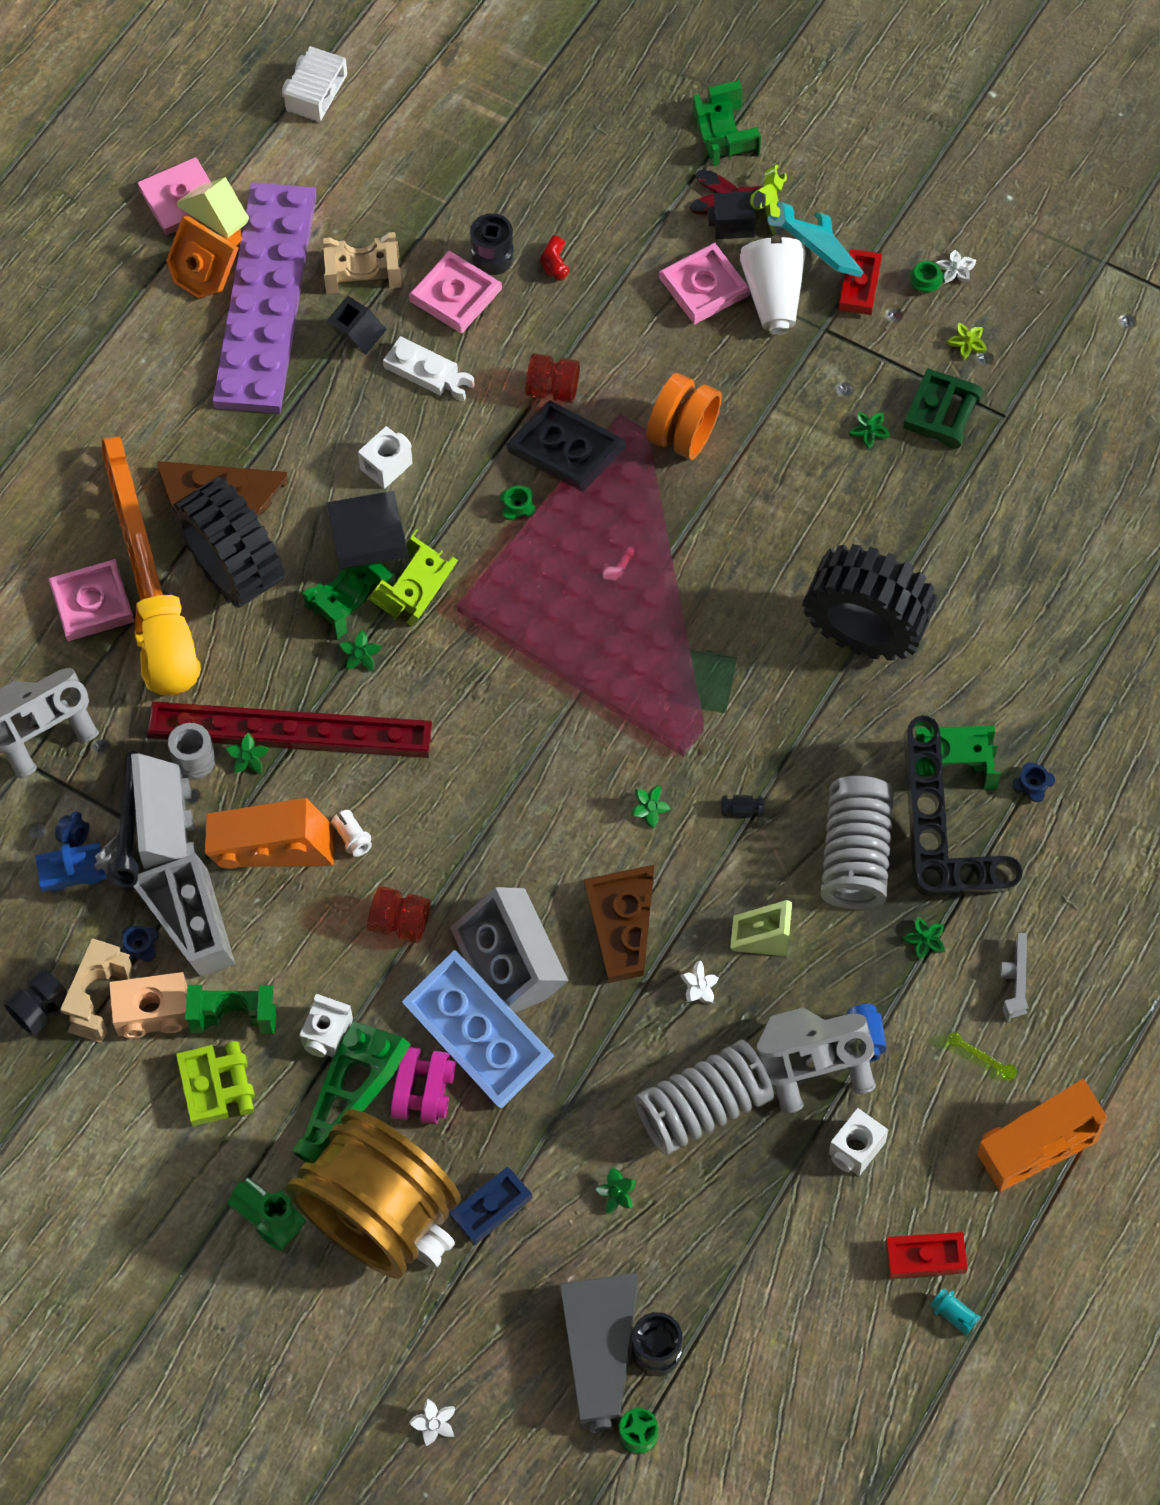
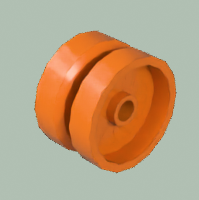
M679 373L673 374L664 385L653 407L646 431L648 442L662 448H666L673 443L676 454L689 460L695 459L708 441L716 423L722 402L721 391L705 384L695 390L693 379Z

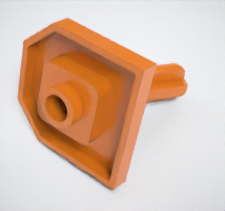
M183 216L166 260L173 282L198 299L223 291L239 249L238 246L243 239L241 229L226 238L223 235L216 234L193 218Z

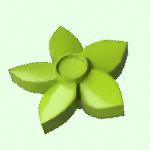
M958 323L957 326L958 336L951 337L946 343L953 347L961 346L960 356L963 360L970 355L971 351L984 353L987 350L985 343L980 339L983 327H974L969 331L961 323Z

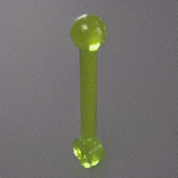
M951 1032L948 1035L947 1041L951 1046H960L1001 1071V1075L1005 1080H1013L1015 1078L1017 1069L1014 1065L1000 1063L964 1041L958 1032Z

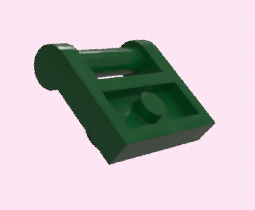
M927 368L904 420L903 428L940 440L947 447L958 449L964 440L963 431L975 404L979 403L982 398L983 389L974 383ZM954 394L962 396L963 400L951 427L942 425Z

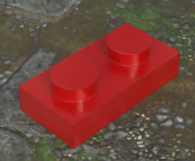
M850 249V256L862 269L863 274L861 277L845 273L839 310L872 315L882 254Z
M963 1232L886 1238L890 1279L967 1273L968 1267Z

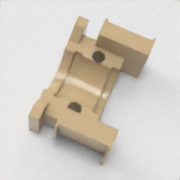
M389 232L381 238H374V242L364 248H353L348 246L345 241L323 238L324 248H322L325 265L324 280L326 294L339 293L338 283L386 278L389 279L390 289L402 288L400 267H398V258H400L395 232Z
M91 939L60 1009L61 1013L70 1015L69 1022H71L68 1033L99 1043L103 1042L107 1033L106 1026L102 1017L94 1015L95 1008L90 1000V995L85 993V989L93 981L99 979L109 980L110 976L124 980L131 978L134 968L129 959L130 955L120 952V947Z

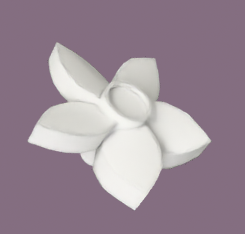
M954 250L950 254V261L941 260L937 261L936 264L940 269L946 270L944 283L952 281L956 276L962 282H969V271L975 266L976 260L970 257H963L961 259L960 254Z
M700 960L694 965L693 974L685 973L680 975L684 983L687 984L686 999L687 1002L699 999L703 1003L713 1004L714 995L710 987L719 978L715 975L704 976V967Z
M427 1399L424 1405L425 1415L418 1414L409 1423L415 1429L423 1430L422 1436L426 1446L435 1441L438 1433L446 1437H454L453 1430L446 1421L453 1416L455 1407L448 1406L438 1411L435 1403Z

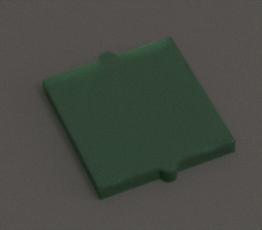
M680 648L669 704L693 707L695 711L705 709L727 713L737 658L712 654L711 650L699 652Z

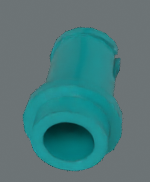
M943 1288L929 1306L935 1310L933 1313L935 1316L940 1314L966 1336L981 1316L975 1314L954 1297L955 1292L953 1290L948 1292Z

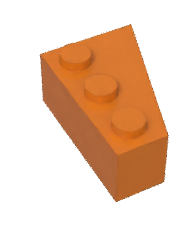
M307 798L207 814L205 854L219 867L233 869L237 867L334 866L335 828Z
M1083 1078L1031 1111L1020 1115L1005 1127H996L982 1136L977 1155L999 1192L1098 1143L1107 1115Z

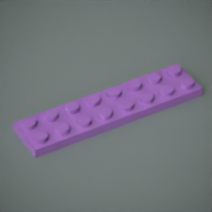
M251 183L246 210L249 220L244 225L242 232L243 239L239 249L213 397L214 409L281 414L317 196L316 187Z

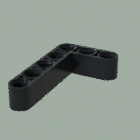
M921 715L911 720L904 733L912 871L915 888L918 892L927 896L1003 893L1010 891L1020 882L1023 873L1021 864L1012 856L949 858L940 728L935 719L930 716ZM918 726L927 728L930 731L931 740L928 742L917 741L913 736V728ZM918 762L929 763L933 768V776L930 778L918 776L915 771V764ZM923 797L932 799L936 806L935 812L932 814L921 812L917 805L918 799ZM924 833L933 834L938 840L937 849L926 850L920 844V835ZM1004 865L1010 868L1013 874L1011 882L1002 883L996 878L995 869L997 866ZM969 867L973 869L977 876L976 883L972 885L963 883L958 875L960 868ZM926 869H934L940 875V884L934 887L928 886L923 881L922 872Z

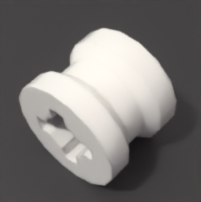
M433 1223L416 1245L419 1253L416 1258L427 1266L436 1269L441 1263L442 1254L445 1251L451 1250L455 1242L448 1233Z

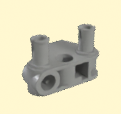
M65 668L36 683L12 681L0 688V753H5L17 778L26 777L37 769L24 742L61 721L68 719L79 743L88 742L99 734L98 729L93 724L86 710L89 703L87 690L79 681L74 669ZM71 688L66 697L60 696L64 689Z
M799 1008L770 1017L757 1044V1051L771 1084L775 1086L781 1112L794 1113L802 1109L803 1101L800 1097L797 1081L848 1068L854 1093L865 1094L875 1089L876 1083L873 1079L869 1062L874 1055V1043L865 1016L861 1014H847L824 1020L805 1008ZM813 1061L815 1068L809 1067V1063Z

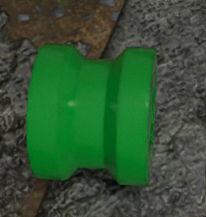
M633 1408L622 1416L619 1424V1437L623 1448L630 1453L638 1455L651 1451L656 1445L658 1421L649 1410Z

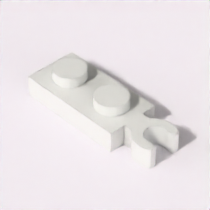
M401 336L383 359L385 369L440 396L447 389L451 392L453 398L464 401L466 399L465 391L458 387L466 385L473 388L475 386L472 375L465 372L457 373L458 367L456 363Z

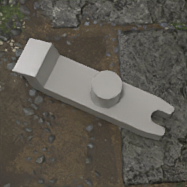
M1017 933L1015 963L1001 962L1000 978L1014 979V998L1005 1000L1002 1009L1007 1022H1011V1018L1027 1014L1028 1004L1025 998L1027 933Z

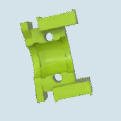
M418 529L406 541L408 555L412 559L393 586L381 580L367 598V601L370 600L393 616L394 620L403 610H406L412 614L406 622L411 627L420 618L458 562L453 556L449 561H444L439 557L443 550L438 554L414 537Z

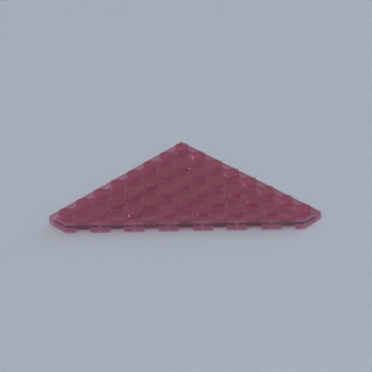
M619 414L606 430L623 438L627 447L584 492L562 481L457 604V611L684 757L704 732V721L650 442L646 439L647 430Z

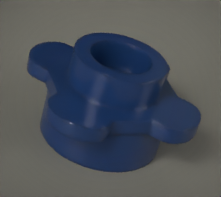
M1026 763L1023 766L1020 777L1013 780L1012 787L1016 792H1023L1030 796L1033 802H1041L1044 800V793L1047 788L1054 785L1055 777L1052 773H1048L1041 765ZM1035 780L1037 784L1032 785L1030 781Z
M77 811L71 815L63 816L56 826V840L63 844H69L70 848L78 847L85 842L88 836L89 823L81 819L82 814Z
M129 926L123 930L124 946L120 949V952L129 954L130 960L137 958L150 962L155 958L154 941L158 939V933L154 928ZM137 942H142L140 947L136 946Z

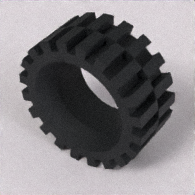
M216 477L172 505L171 511L174 514V522L179 526L177 529L179 534L185 539L187 549L192 552L195 562L198 566H201L209 582L212 581L217 592L223 594L224 599L228 603H232L234 607L240 608L284 580L285 577L283 575L285 572L281 566V558L275 553L277 549L274 543L269 540L267 530L264 525L261 526L257 520L258 516L253 509L250 510L247 506V501L242 495L239 496L236 488L232 484L229 485L227 480Z
M852 544L850 550L845 545H839L836 551L831 548L826 552V555H823L804 597L802 606L805 607L803 611L805 616L811 617L809 623L814 628L821 627L820 634L825 638L833 637L836 639V645L842 648L847 645L853 648L852 652L861 655L862 652L869 653L870 658L878 660L880 655H883L888 661L895 660L896 656L900 659L908 658L909 654L913 655L916 652L935 610L937 595L933 594L935 589L931 583H924L927 578L921 572L914 573L912 571L913 565L906 561L903 564L895 561L897 556L888 553L887 556L879 554V549L869 547L868 551H864L861 545Z

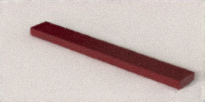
M152 701L147 735L148 738L168 740L171 732L177 726L185 723H196L202 725L208 731L212 743L241 745L243 738L249 733L254 738V746L263 745L266 747L429 758L433 725L432 721Z

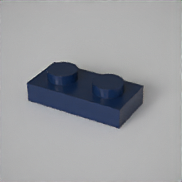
M507 1166L452 1210L449 1216L473 1245H476L533 1199L532 1193Z

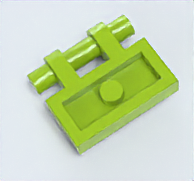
M232 1041L225 1044L227 1056L218 1058L215 1056L213 1045L176 1053L192 1127L229 1118L226 1104L233 1102L238 1104L240 1115H248L254 1112L252 1099L255 1098L252 1084H248L245 1071L248 1067L245 1054L241 1053L239 1042ZM230 1072L233 1086L222 1088L220 1073Z

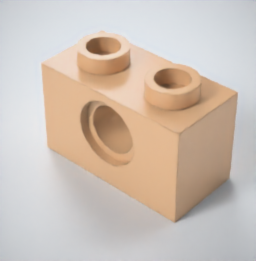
M183 972L109 982L112 1018L118 1037L124 1036L134 1039L143 1037L149 1032L176 1033L185 1027H189L188 1021L185 1020L187 983ZM150 1003L159 1004V1007L153 1012L142 1011Z

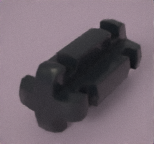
M724 795L721 798V813L723 816H727V813H732V816L752 817V813H757V816L761 817L764 814V798L761 795H758V799H753V795H733V799H729L727 795Z

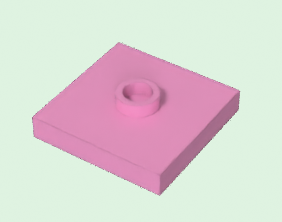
M195 157L137 183L140 192L167 236L177 231L183 216H189L199 222V220L178 208L177 201L196 187L211 181Z
M716 243L659 271V279L694 325L750 296L749 286Z
M448 251L411 291L409 301L462 334L502 290V284L461 257Z
M115 559L48 578L67 642L135 622Z

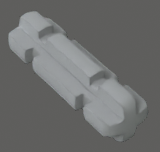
M119 832L95 856L97 862L94 865L97 870L103 869L106 873L109 872L110 863L118 856Z

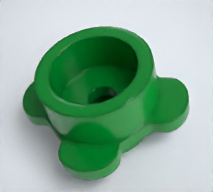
M513 486L500 494V501L504 503L505 507L503 511L505 519L514 520L516 517H532L536 514V506L532 504L533 491L530 488ZM521 502V505L517 506L515 503Z

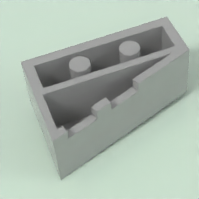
M196 853L138 874V881L133 887L201 977L235 965L208 869Z

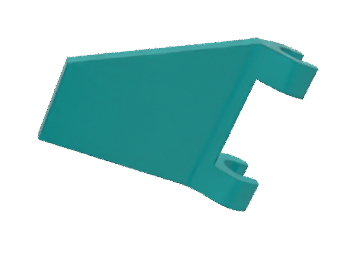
M777 202L776 205L780 209L779 218L771 215L768 216L767 220L771 226L786 229L836 271L861 277L863 274L862 269L834 236L832 221L828 215L815 212L814 216L818 219V225L794 219V210L790 204Z

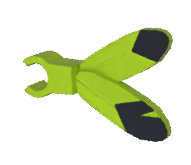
M778 164L765 170L764 186L755 191L750 199L752 208L760 210L766 207L767 218L769 215L778 218L780 216V209L776 205L779 201L777 192L782 190L783 183L787 180V175L783 173L778 176ZM768 223L774 235L780 234L782 228L771 226Z

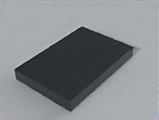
M551 400L506 444L509 453L581 492H584L627 447L623 438Z
M394 491L327 502L340 569L409 557Z

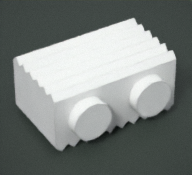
M310 46L308 51H306V55H301L298 58L292 80L287 79L283 85L282 97L285 100L286 110L289 113L298 114L300 117L304 116L306 119L310 118L312 121L321 122L347 76L346 58Z

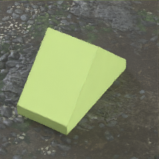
M226 177L200 185L177 201L178 208L226 238L246 225L249 220Z
M785 900L734 915L730 949L736 952L787 957L792 902Z

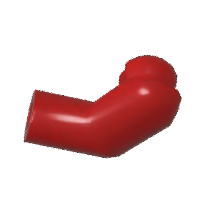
M553 235L540 257V265L548 276H553L557 281H562L569 273V267L563 264V259L560 257L565 241L561 237Z

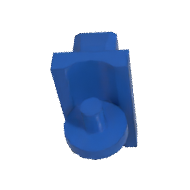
M100 842L73 848L66 844L61 845V850L35 855L41 891L50 890L55 892L64 890L65 887L83 883L89 885L106 879L105 871L103 869L97 870L94 865L97 862L95 856L101 851Z

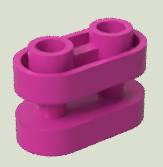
M409 1047L399 1064L392 1099L391 1117L408 1120L410 1111L416 1110L421 1111V1123L437 1125L439 1118H446L449 1097L444 1096L446 1083H453L456 1062L450 1061L449 1053L433 1051L431 1061L420 1060V1048ZM418 1075L427 1076L424 1096L414 1095Z

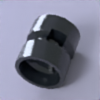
M488 213L478 217L470 227L472 262L475 267L488 275L502 274L510 269L514 262L512 225L508 219L499 214Z
M41 967L26 980V989L17 988L2 1004L18 1025L30 1036L34 1037L50 1023V1015L58 1016L61 1013L60 1009L68 992L48 970Z
M652 1312L646 1314L636 1322L632 1330V1357L634 1363L641 1372L649 1376L661 1377L671 1373L681 1360L682 1331L680 1325L672 1316L665 1313Z

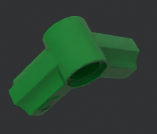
M249 1178L236 1186L227 1201L228 1206L256 1228L261 1238L280 1252L307 1222L293 1207L291 1198L282 1191L273 1194L268 1193Z

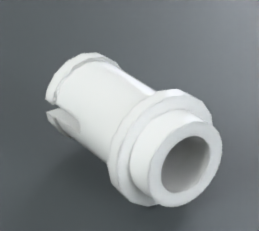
M350 810L341 811L340 814L347 824L344 825L337 814L333 817L331 824L344 840L346 852L353 854L355 857L362 856L372 847L370 842L371 835L362 830Z

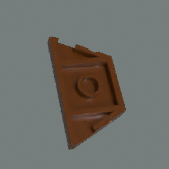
M158 461L157 463L158 472L162 478L171 505L212 479L220 477L227 480L229 485L232 484L236 488L238 495H242L247 501V506L250 510L253 509L256 515L259 516L265 513L272 504L271 498L280 487L284 488L288 483L287 472L164 461Z

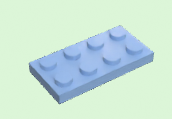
M455 950L402 1001L500 1108H503L555 1056Z

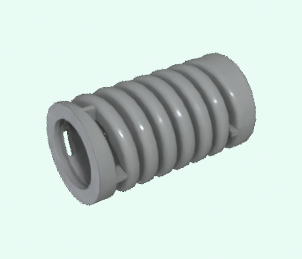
M842 777L833 781L829 789L828 823L826 825L827 835L825 837L826 847L824 850L825 860L823 862L824 873L822 875L823 884L820 894L825 902L839 908L854 910L874 909L883 905L887 896L888 873L886 870L889 867L887 857L890 854L888 845L891 842L889 832L892 829L890 819L893 817L894 788L889 783L874 777Z
M739 1040L728 1048L722 1049L719 1055H710L706 1061H699L693 1068L684 1069L681 1075L674 1074L668 1081H661L656 1087H649L636 1094L634 1102L640 1119L653 1143L663 1155L667 1156L688 1144L687 1134L693 1140H697L701 1137L702 1131L705 1133L713 1132L714 1124L722 1127L726 1124L727 1118L730 1120L737 1119L739 1111L745 1114L750 1112L752 1104L760 1107L773 1100L774 1091L769 1076L753 1048L745 1040ZM746 1057L749 1059L752 1065L749 1066ZM731 1063H732L733 1066L735 1067L736 1072H735L734 1069L731 1067ZM752 1070H756L761 1081V1084H759V1082L755 1078L754 1074L752 1073ZM656 1103L658 1104L661 1113L657 1112ZM665 1125H667V1127H668V1129H669V1131H670V1133H671V1135H672V1137H673V1140H671V1138H670V1136H669V1133H668L667 1128L665 1127Z

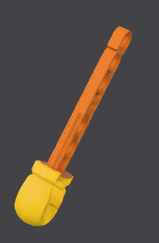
M120 436L103 438L102 455L104 465L109 477L113 499L140 601L136 604L135 638L137 646L142 647L140 652L141 676L148 690L160 695H177L188 691L197 682L201 671L200 662L196 657L191 632L183 616H180L182 608L179 597L163 595L122 440Z

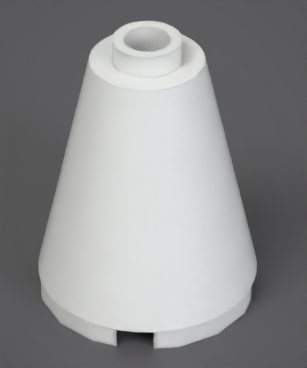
M781 237L782 243L771 244V238L753 241L743 246L740 254V262L762 327L774 335L789 332V328H792L796 323L806 252L804 244L792 238Z

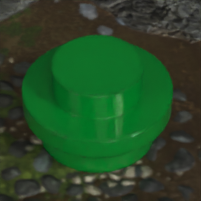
M932 261L918 263L910 273L912 287L922 293H932L938 290L943 282L942 271Z

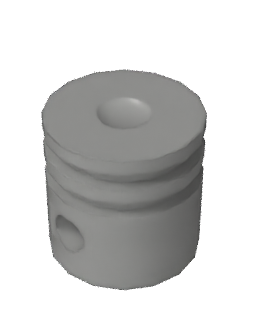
M185 723L177 726L171 732L168 738V747L173 763L180 767L182 777H189V780L208 775L215 765V754L208 731L202 725Z

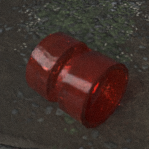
M533 353L527 370L525 395L545 399L548 395H552L554 401L573 404L579 383L580 361L560 358L558 362H554L550 355Z
M380 885L374 894L370 906L367 929L387 936L395 931L399 939L418 944L426 928L431 901L429 898L411 893L403 898L400 890Z

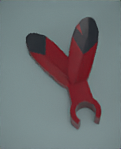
M699 170L696 173L699 183L714 193L753 191L754 193L762 188L761 186L737 188L722 176L709 170ZM714 194L696 199L690 205V211L695 214H706L707 208L713 207Z

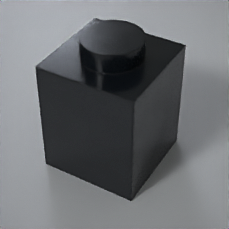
M753 191L714 193L713 207L707 208L708 227L714 226L715 240L755 237V209L750 204Z
M348 295L327 319V322L345 342L365 355L387 330L367 307Z

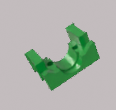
M739 79L713 87L708 86L707 102L705 103L701 102L699 94L693 95L692 112L713 166L719 165L720 157L728 155L729 160H731V155L756 150L758 157L760 156L761 135L758 127L738 131L734 121L733 110L741 109L742 86Z
M380 562L342 569L339 575L329 584L322 585L319 583L315 587L307 588L303 591L304 606L308 610L313 608L315 616L320 613L335 627L336 639L338 640L348 632L345 618L367 601V598L381 580L393 586L396 583L395 574H391Z
M995 726L939 727L942 767L951 764L970 765L975 771H982L984 790L998 789L1001 772H995L994 759L998 745H993ZM916 728L914 738L919 742H928L931 740V734L927 728ZM918 762L915 764V771L918 776L922 778L932 777L933 768L929 763Z
M187 985L185 1020L188 1021L189 1033L204 1034V1031L210 1026H218L220 1019L226 1013L241 1011L249 1016L251 1026H259L261 1034H275L277 1006L272 1004L273 985H259V991L203 990L202 985Z

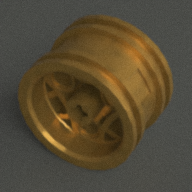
M349 1109L340 1119L341 1124H336L329 1132L331 1141L329 1146L314 1164H303L298 1171L299 1178H292L286 1186V1191L301 1213L341 1249L369 1268L385 1276L400 1279L407 1270L406 1263L411 1264L419 1255L418 1248L416 1247L418 1242L433 1223L442 1225L449 1216V1210H453L461 1201L460 1193L452 1180L436 1162L408 1138L376 1117L359 1110Z

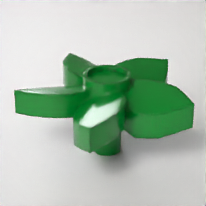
M858 412L857 420L860 425L854 427L849 432V435L853 437L864 436V445L868 449L874 444L875 438L883 440L890 437L889 431L882 425L883 413H876L870 419L866 414Z
M363 630L358 633L355 642L345 641L340 643V646L344 652L350 655L347 660V669L355 668L361 661V664L366 669L373 671L374 661L370 655L378 653L382 646L376 643L367 644L368 637Z
M249 733L245 735L241 745L234 744L226 748L228 753L234 758H238L234 765V773L242 772L249 765L253 771L261 774L262 764L258 758L263 757L268 752L269 747L263 745L254 747V738Z
M661 785L653 787L648 794L644 790L635 789V796L640 804L633 807L631 816L643 817L645 823L651 828H655L658 823V813H665L671 809L667 803L658 801L661 795Z
M918 917L915 923L916 932L908 933L902 938L908 944H917L916 955L918 960L925 957L929 949L935 953L945 952L943 942L939 939L943 933L944 924H933L928 928L926 922Z
M611 1168L607 1175L608 1184H603L595 1189L600 1196L609 1197L606 1203V1214L613 1213L619 1204L624 1208H633L628 1194L634 1189L636 1180L623 1179L622 1174L615 1168Z

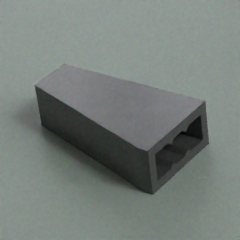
M637 1273L560 1284L581 1430L589 1429L590 1433L608 1432L613 1429V1425L620 1424L638 1294Z

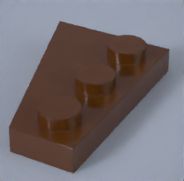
M655 864L584 879V888L608 983L644 976Z

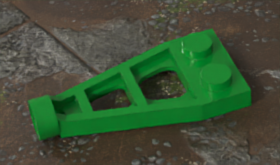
M354 1021L333 1057L305 1134L302 1138H299L292 1153L304 1162L314 1164L331 1143L329 1132L336 1124H341L340 1119L349 1109L362 1112L391 1079L411 1044L401 1036ZM358 1064L370 1068V1075L356 1091L351 1093L343 1090L345 1077L352 1065ZM336 1099L348 1103L332 1124L326 1123L332 1104Z

